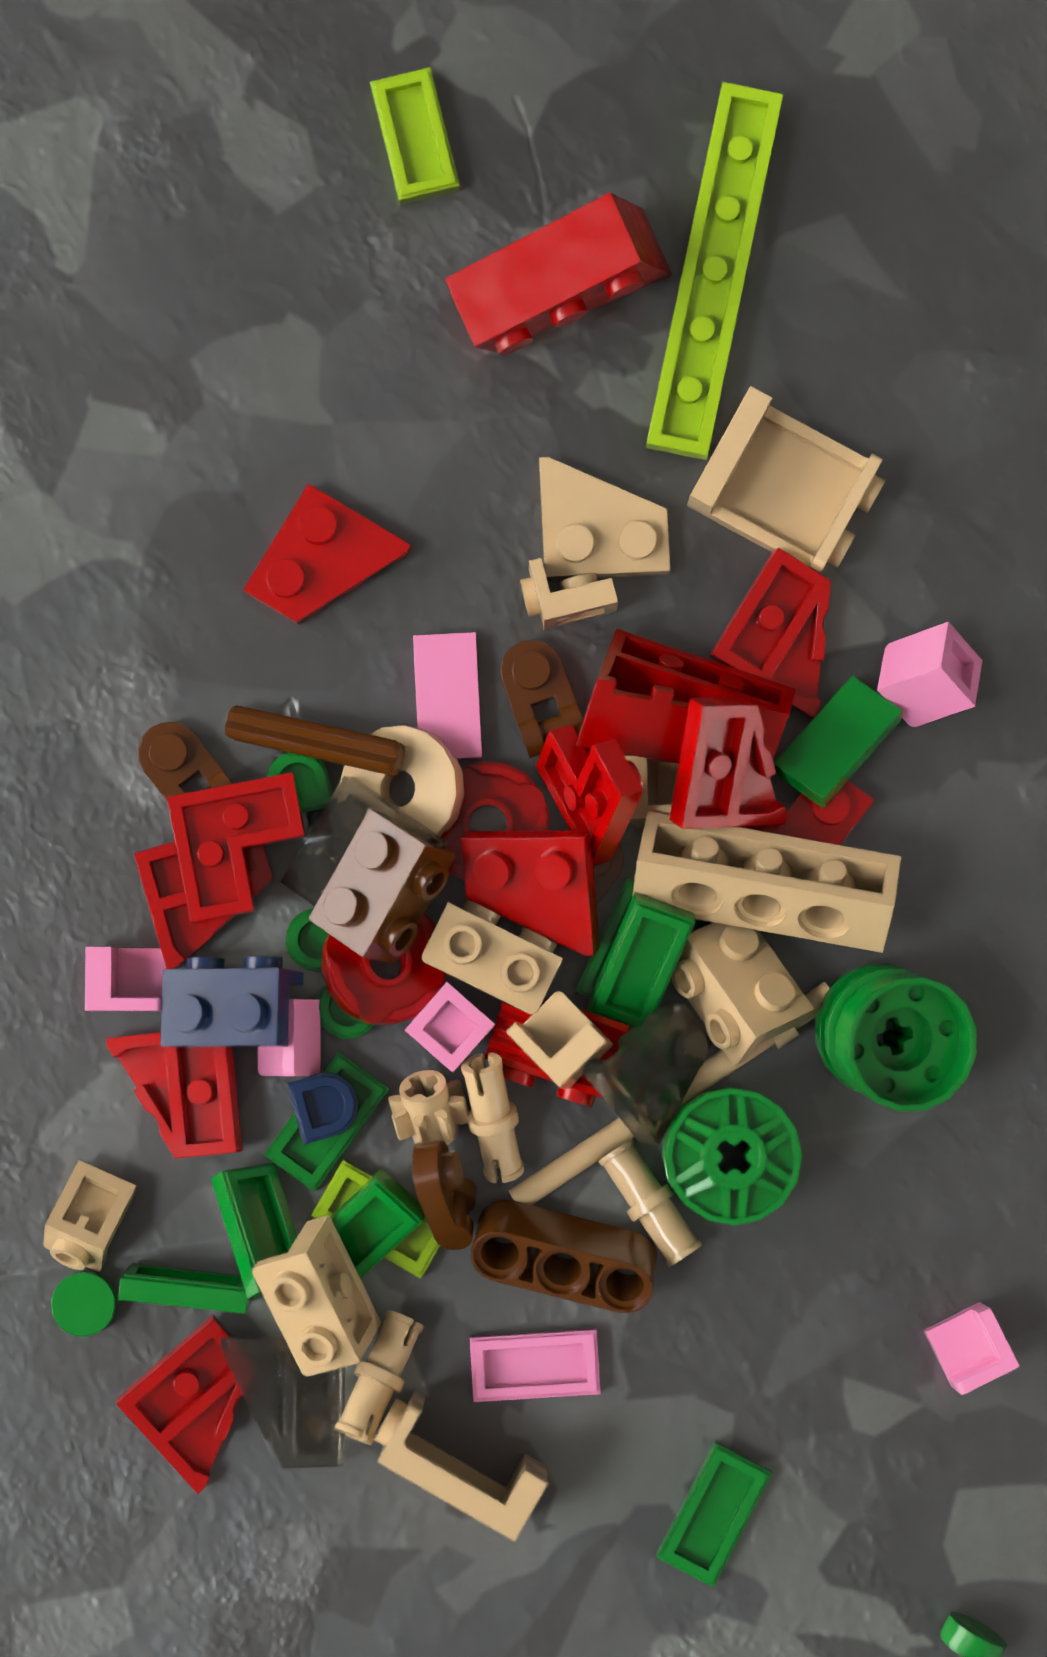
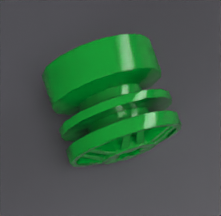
M891 963L865 964L842 975L825 993L815 1018V1043L825 1068L843 1085L861 1093L875 1103L899 1112L924 1111L948 1100L967 1080L976 1057V1026L967 1004L948 986ZM886 1020L893 1023V1029L886 1031ZM884 1032V1042L882 1043L877 1040V1034Z
M731 1087L701 1092L679 1107L665 1128L661 1149L666 1180L679 1199L687 1207L708 1221L734 1226L762 1220L781 1207L797 1184L802 1160L797 1130L783 1109L760 1093ZM724 1140L732 1145H736L743 1140L747 1145L742 1153V1157L747 1164L741 1171L731 1166L723 1172L718 1168L717 1165L721 1162L723 1156L717 1148Z

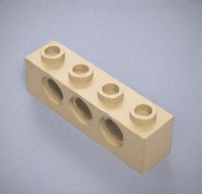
M647 811L637 859L633 895L636 892L692 912L695 919L883 953L895 906L901 856L740 827L681 829L669 820L670 815Z

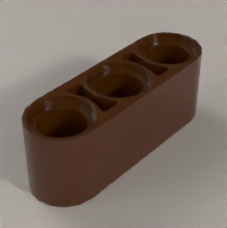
M513 1200L491 1202L483 1209L479 1216L471 1247V1261L475 1270L487 1279L618 1313H632L641 1310L649 1303L653 1294L658 1252L654 1243L641 1233ZM504 1237L506 1239L511 1240L513 1243L502 1244L500 1242L495 1241L493 1238ZM567 1253L569 1255L574 1256L575 1258L562 1259L556 1256L555 1254ZM621 1268L630 1269L637 1274L626 1275L617 1270Z

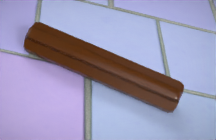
M239 705L233 706L229 710L225 724L226 736L235 741L390 776H395L400 772L405 757V746L396 740Z

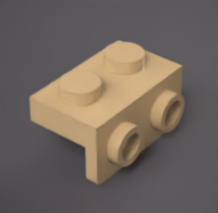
M466 900L462 909L448 902L422 954V960L426 964L528 1014H535L540 1008L550 985H553L563 964V958L553 954L557 943L524 927L518 937L496 926L501 917L500 915L470 900Z
M713 922L691 932L671 977L677 992L688 999L706 1025L711 1041L715 1046L723 1050L733 1065L746 1061L758 1044L805 1022L814 1011L811 1003L759 930Z

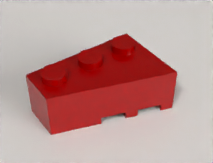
M609 192L445 278V281L474 347L491 352L498 351L499 355H507L529 345L533 341L532 335L553 326L557 328L573 323L585 316L588 311L672 276V273L643 208Z
M616 628L599 672L576 746L592 748L594 744L616 739L626 755L679 764L690 698L746 697L759 706L765 729L763 736L764 746L771 752L773 759L790 714L796 688Z

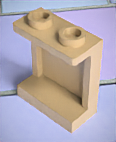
M750 386L690 494L687 507L770 552L779 547L819 574L826 563L838 568L856 536L845 529L856 508L868 513L886 481L875 475L883 459L873 453L869 458L864 457L770 406L772 397Z
M414 1391L407 1404L396 1398L374 1439L383 1445L378 1463L515 1542L548 1484L547 1466L524 1454L505 1487L411 1432L423 1409L425 1396Z

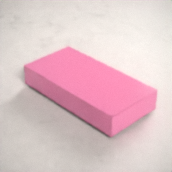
M476 632L414 635L418 728L436 734L445 742L443 744L449 749L452 756H456L457 760L482 759Z
M596 1328L470 1336L473 1402L601 1394Z

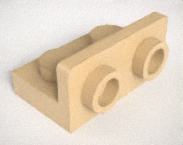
M330 1215L309 1220L302 1228L288 1253L260 1260L252 1269V1274L301 1373L305 1376H312L360 1363L382 1323Z

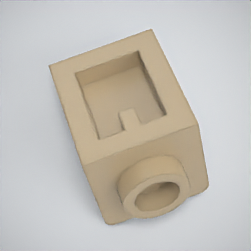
M542 558L529 560L531 577L520 580L528 616L540 614L544 630L617 612L618 600L612 578L598 581L596 573L581 574L561 581V590L550 593Z
M78 1160L45 1224L43 1246L50 1250L51 1256L56 1261L69 1268L83 1270L86 1266L100 1272L107 1258L108 1247L135 1196L137 1185Z

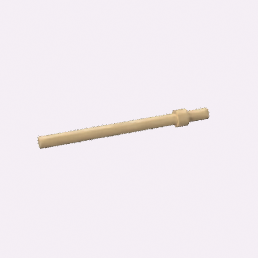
M824 981L804 994L814 1008V1011L805 1022L758 1044L748 1059L738 1065H733L721 1049L668 1084L657 1096L644 1100L508 1190L513 1200L529 1205L535 1204L597 1163L601 1158L628 1140L633 1139L774 1044L780 1049L800 1036L797 1029L816 1017L823 997L830 989Z

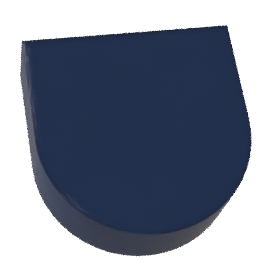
M322 1073L286 1083L303 1145L339 1135L346 1131L355 1121L359 1109L358 1096L354 1087L345 1078L332 1073Z

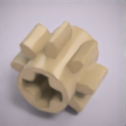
M422 1070L409 1075L402 1081L399 1087L400 1095L389 1096L388 1099L393 1114L391 1117L400 1141L412 1136L415 1144L417 1142L442 1139L448 1145L457 1137L459 1133L458 1125L468 1123L467 1116L469 1113L461 1081L456 1079L447 1083L445 1077L440 1072L434 1070Z

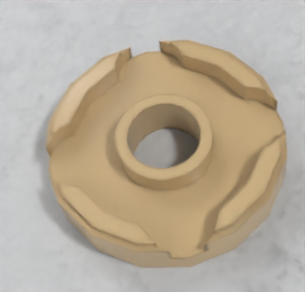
M406 725L380 728L370 735L396 740L405 746V757L400 771H406L412 776L415 782L414 796L408 804L401 807L393 801L390 795V783L394 776L344 765L340 779L341 806L352 829L356 832L369 808L385 813L427 842L434 843V840L438 839L444 831H448L458 819L463 802V772L456 756H452L449 749L443 744L445 742L432 732Z

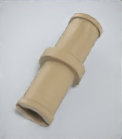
M478 1053L468 1057L461 1064V1071L465 1077L471 1110L467 1116L468 1126L472 1134L477 1135L485 1179L491 1183H497L498 1175L496 1169L500 1167L502 1183H507L519 1178L524 1173V1163L520 1157L515 1133V1126L519 1122L516 1105L508 1099L502 1070V1058L498 1054L489 1053L487 1056L489 1067L486 1068L484 1054Z
M630 1139L598 1162L601 1166H604L631 1207L626 1211L631 1220L634 1222L639 1219L665 1258V1263L668 1267H671L701 1247L702 1243L696 1239L670 1200L674 1193L669 1185L666 1184L663 1187L660 1185L634 1146V1141Z
M387 1310L384 1316L385 1320L366 1362L361 1361L358 1363L354 1374L359 1378L343 1414L334 1428L341 1433L345 1432L344 1435L368 1445H372L374 1441L373 1437L392 1394H400L405 1381L400 1376L419 1333H422L424 1328L422 1324L414 1322L413 1319L391 1310Z

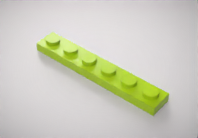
M722 82L646 443V448L707 460L783 94Z

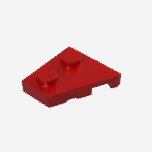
M307 484L243 591L299 625L323 610L325 605L339 596H345L363 585L366 579L395 561L398 563L406 558L412 547L409 543L312 485Z
M779 547L774 549L709 656L721 664L796 688L791 708L808 719H814L820 709V699L817 697L821 661H824L826 634L824 633L825 614L829 610L831 581Z
M746 697L690 698L669 818L671 822L681 829L786 824L787 813L785 806L776 800L770 779L772 775L776 774L771 752L764 746L763 736L765 729L759 706Z
M590 830L468 831L461 837L466 899L584 956H594L600 948Z
M174 841L133 853L166 969L180 968L187 961V958L192 957L236 916L233 915L197 923L190 922ZM265 845L244 849L253 899L274 881Z
M161 1032L106 1038L107 1049L113 1058H119L136 1086V1089L133 1090L145 1111L152 1114L157 1120L160 1128L159 1134L175 1159L243 1151L232 1047L160 1046Z
M213 1314L117 1397L116 1405L193 1490L199 1494L206 1487L209 1480V1472L222 1441L226 1439L234 1420V1412L241 1396L246 1391L256 1367L255 1360Z

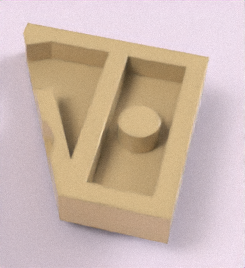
M539 457L544 570L547 580H564L587 573H596L597 578L669 575L670 557L666 508L550 457Z

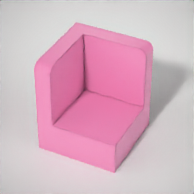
M948 621L889 643L885 647L877 691L902 710V718L909 726L918 727L975 707L983 660Z
M86 947L85 1011H162V976L166 966L161 948Z
M446 982L405 1031L453 1073L492 1030L495 1023L451 984Z
M289 999L288 1047H258V1073L261 1076H313L321 1074L320 1000Z
M981 1302L923 1330L951 1387L961 1395L1020 1367L992 1310Z

